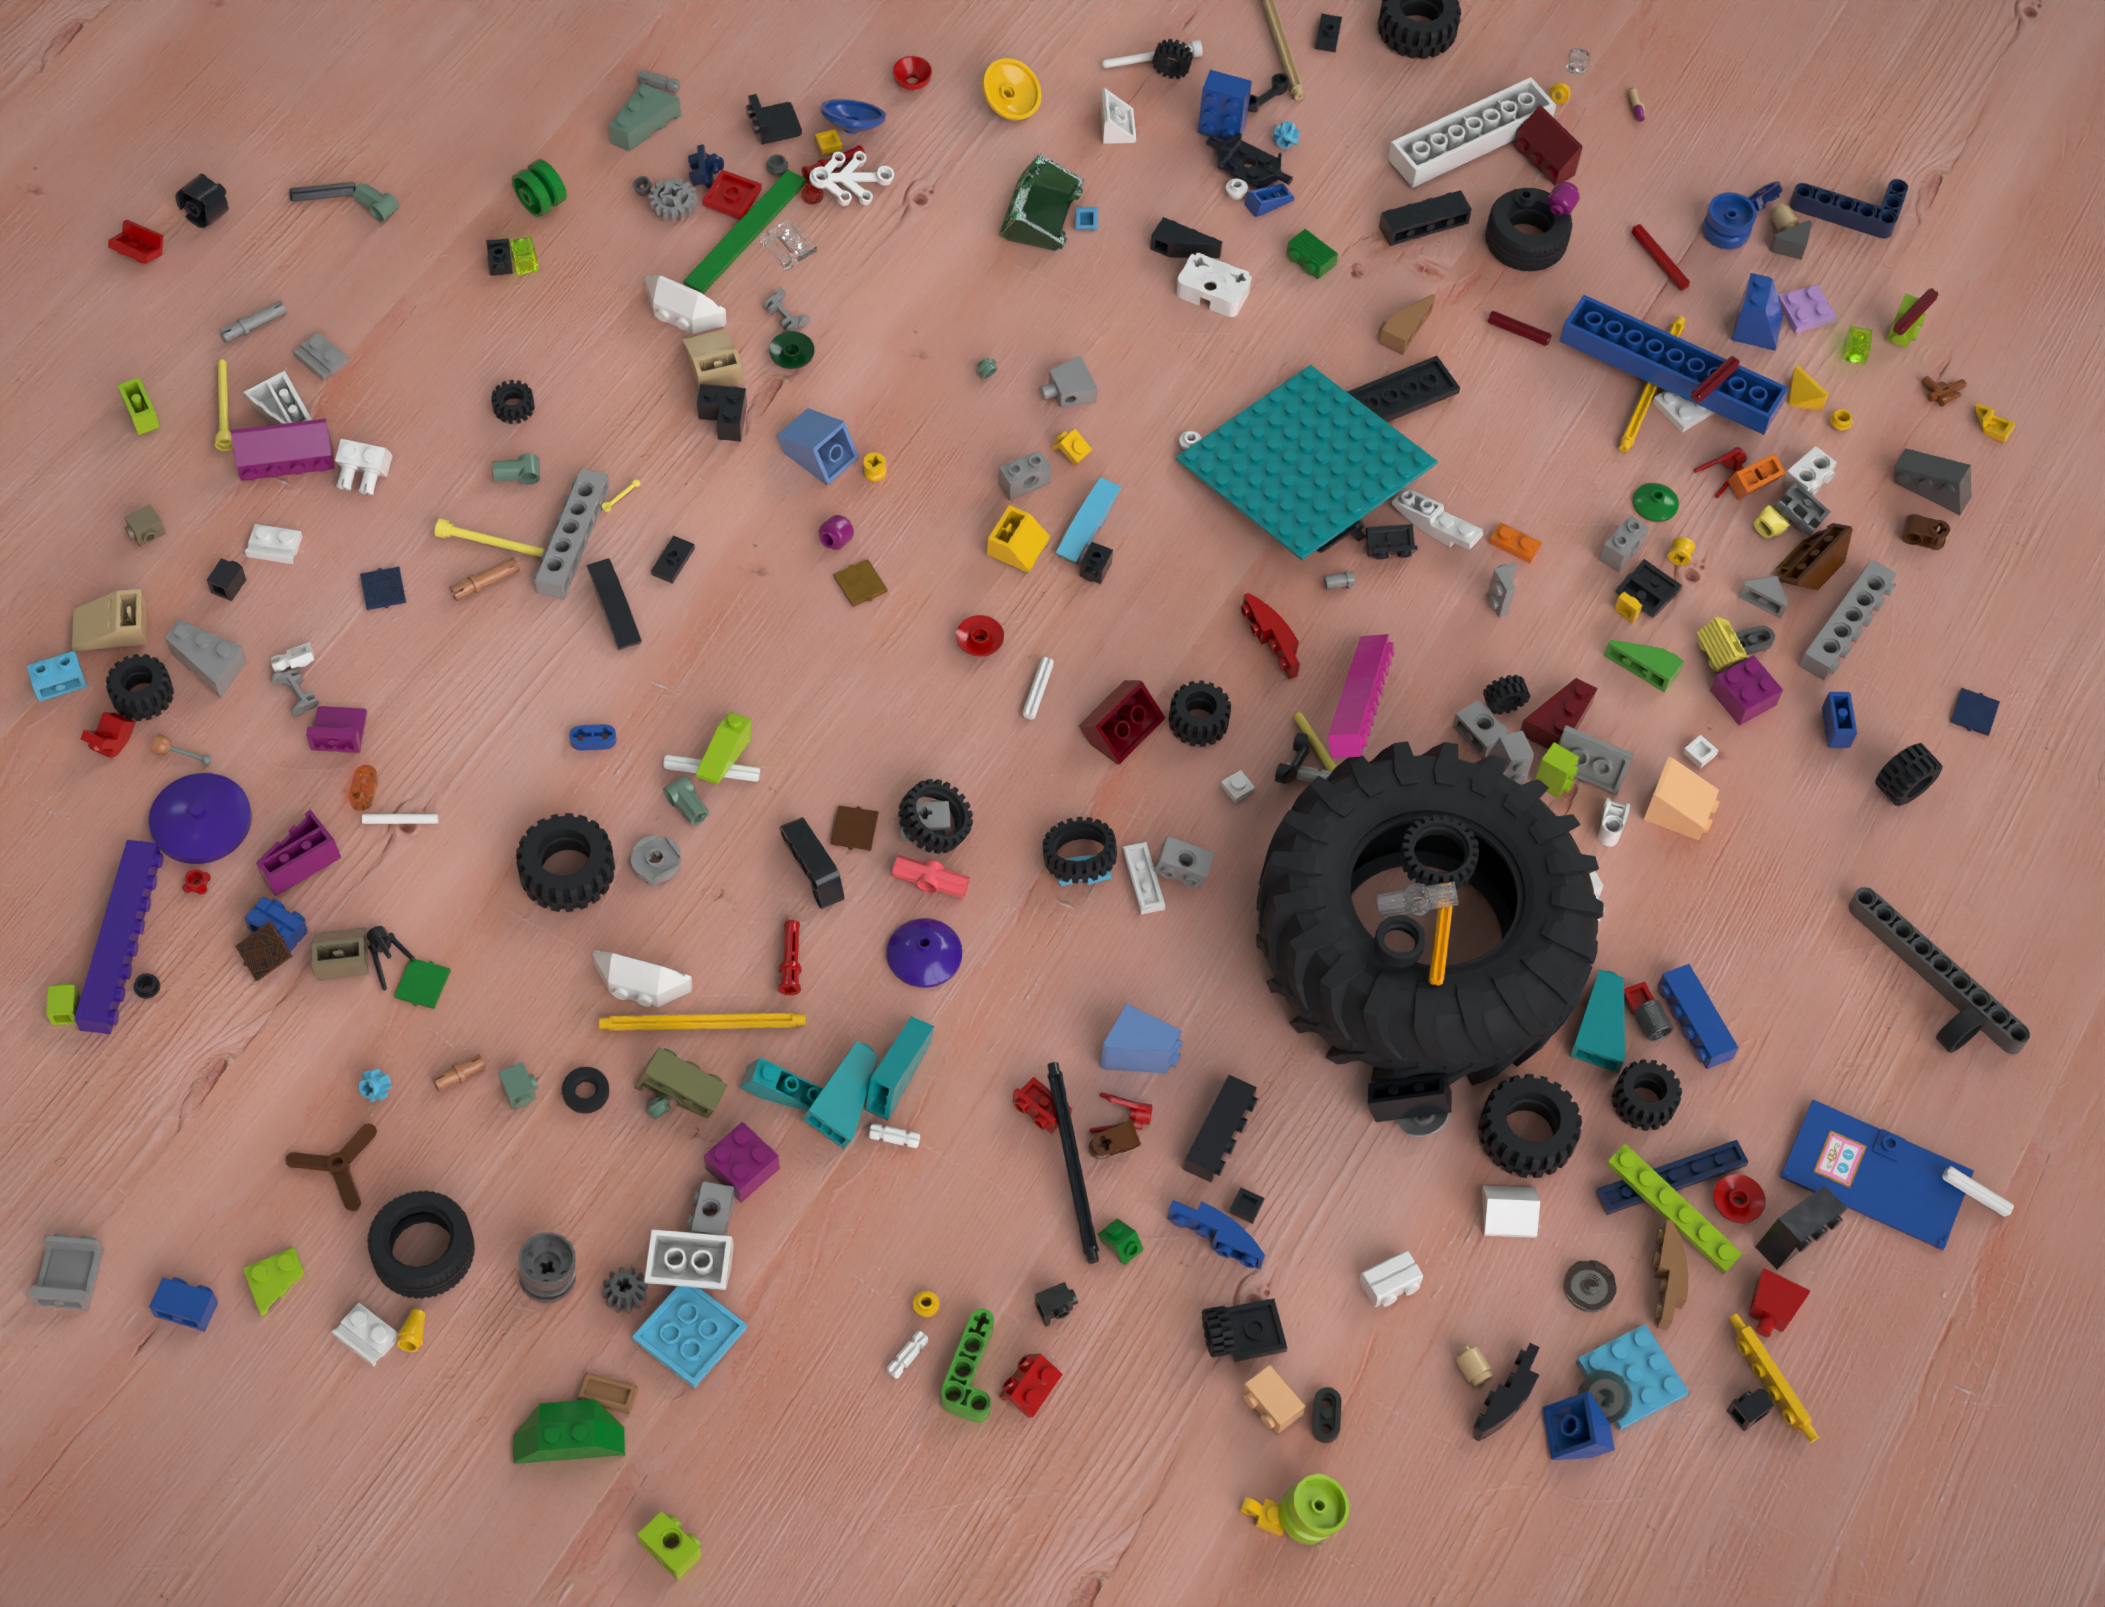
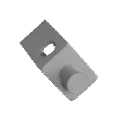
M1081 356L1049 371V384L1040 386L1042 398L1048 399L1055 396L1059 406L1062 408L1095 403L1097 398V387Z

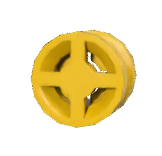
M877 452L867 454L863 460L865 478L872 482L881 481L886 476V458Z
M1676 537L1672 542V548L1669 550L1668 559L1675 565L1686 566L1690 563L1691 554L1695 550V544L1686 537Z

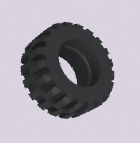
M1382 0L1378 20L1379 34L1384 43H1388V47L1391 50L1398 51L1397 53L1402 56L1405 54L1413 59L1415 57L1427 59L1428 56H1438L1439 53L1447 51L1455 42L1461 16L1460 3L1458 0ZM1420 15L1432 21L1418 22L1406 16Z
M565 813V816L551 815V818L548 820L543 818L537 821L538 825L536 827L530 826L526 830L527 836H522L519 841L520 847L516 851V863L523 890L527 891V895L532 901L537 900L538 905L543 908L550 906L551 911L560 912V909H566V912H574L573 908L580 907L581 910L587 908L588 903L592 902L594 904L600 900V894H606L609 890V884L614 879L615 862L608 834L599 827L597 822L594 820L588 822L587 817L583 815L573 817V813ZM564 850H575L589 858L583 868L568 875H556L543 868L544 863L550 856Z
M1525 1074L1524 1078L1516 1075L1510 1077L1509 1083L1507 1080H1503L1496 1089L1490 1092L1478 1124V1129L1480 1130L1479 1140L1481 1144H1485L1483 1150L1486 1155H1492L1494 1157L1492 1162L1497 1167L1500 1165L1504 1166L1505 1172L1512 1174L1514 1171L1519 1173V1177L1527 1178L1528 1174H1533V1178H1541L1544 1172L1547 1175L1555 1173L1557 1168H1562L1572 1156L1582 1131L1580 1129L1582 1116L1578 1114L1580 1109L1577 1102H1571L1573 1096L1568 1090L1562 1091V1085L1556 1081L1550 1083L1547 1081V1077L1540 1076L1538 1079L1534 1078L1533 1074ZM1516 1111L1537 1113L1549 1123L1553 1136L1540 1142L1524 1140L1511 1130L1506 1117Z

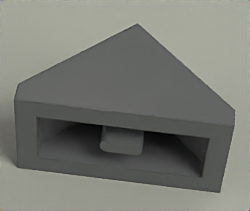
M1807 220L1775 234L1769 250L1772 253L1802 260L1812 222Z

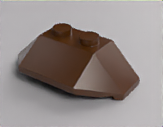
M1831 523L1827 526V529L1818 531L1802 540L1776 567L1779 581L1781 583L1819 590L1845 563L1853 531L1852 526Z

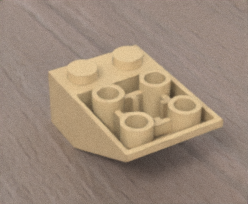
M726 329L682 339L698 389L700 384L729 387L744 383L743 365L737 348Z
M142 589L115 591L73 609L72 651L147 645V603Z

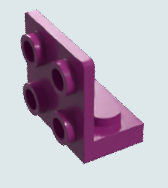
M319 706L314 727L308 726L306 736L310 749L316 751L360 753L367 717L366 709Z

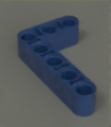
M1901 179L1891 180L1880 207L1807 183H1799L1793 190L1789 205L1796 212L1886 239L1892 235L1908 191V185Z

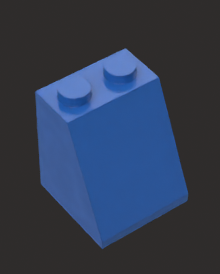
M1750 273L1738 308L1732 340L1775 351L1783 312L1774 280L1771 277Z

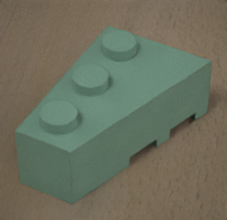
M641 83L609 124L610 143L631 151L650 138L651 133L657 129L662 130L665 128L667 122L673 118L678 119L681 117L680 98Z

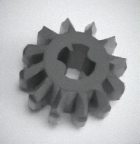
M620 1266L619 1274L610 1271V1280L603 1281V1287L606 1289L602 1291L603 1298L607 1299V1306H615V1311L618 1313L624 1307L627 1313L630 1314L631 1306L633 1305L640 1309V1300L647 1299L645 1291L648 1289V1284L643 1281V1274L641 1272L635 1274L633 1267L628 1272H624V1268ZM625 1287L630 1288L629 1291L626 1289V1292L620 1291L621 1289L624 1291Z

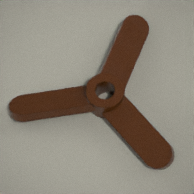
M365 1124L340 1152L333 1153L330 1156L290 1153L285 1158L286 1165L292 1168L329 1171L335 1179L345 1208L349 1211H356L361 1205V1200L350 1173V1163L376 1136L377 1129L373 1124ZM342 1163L341 1166L335 1167V1164Z

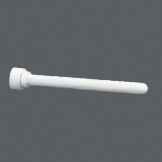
M1193 40L1185 46V48L1188 46L1191 48L1190 52H1193V58L1202 57L1203 51L1200 40ZM1155 51L1106 59L1102 61L1101 65L1103 68H1111L1152 61Z

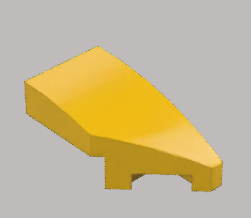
M1976 403L1974 410L1983 434L2005 443L2015 428V422L1995 416L1994 408Z

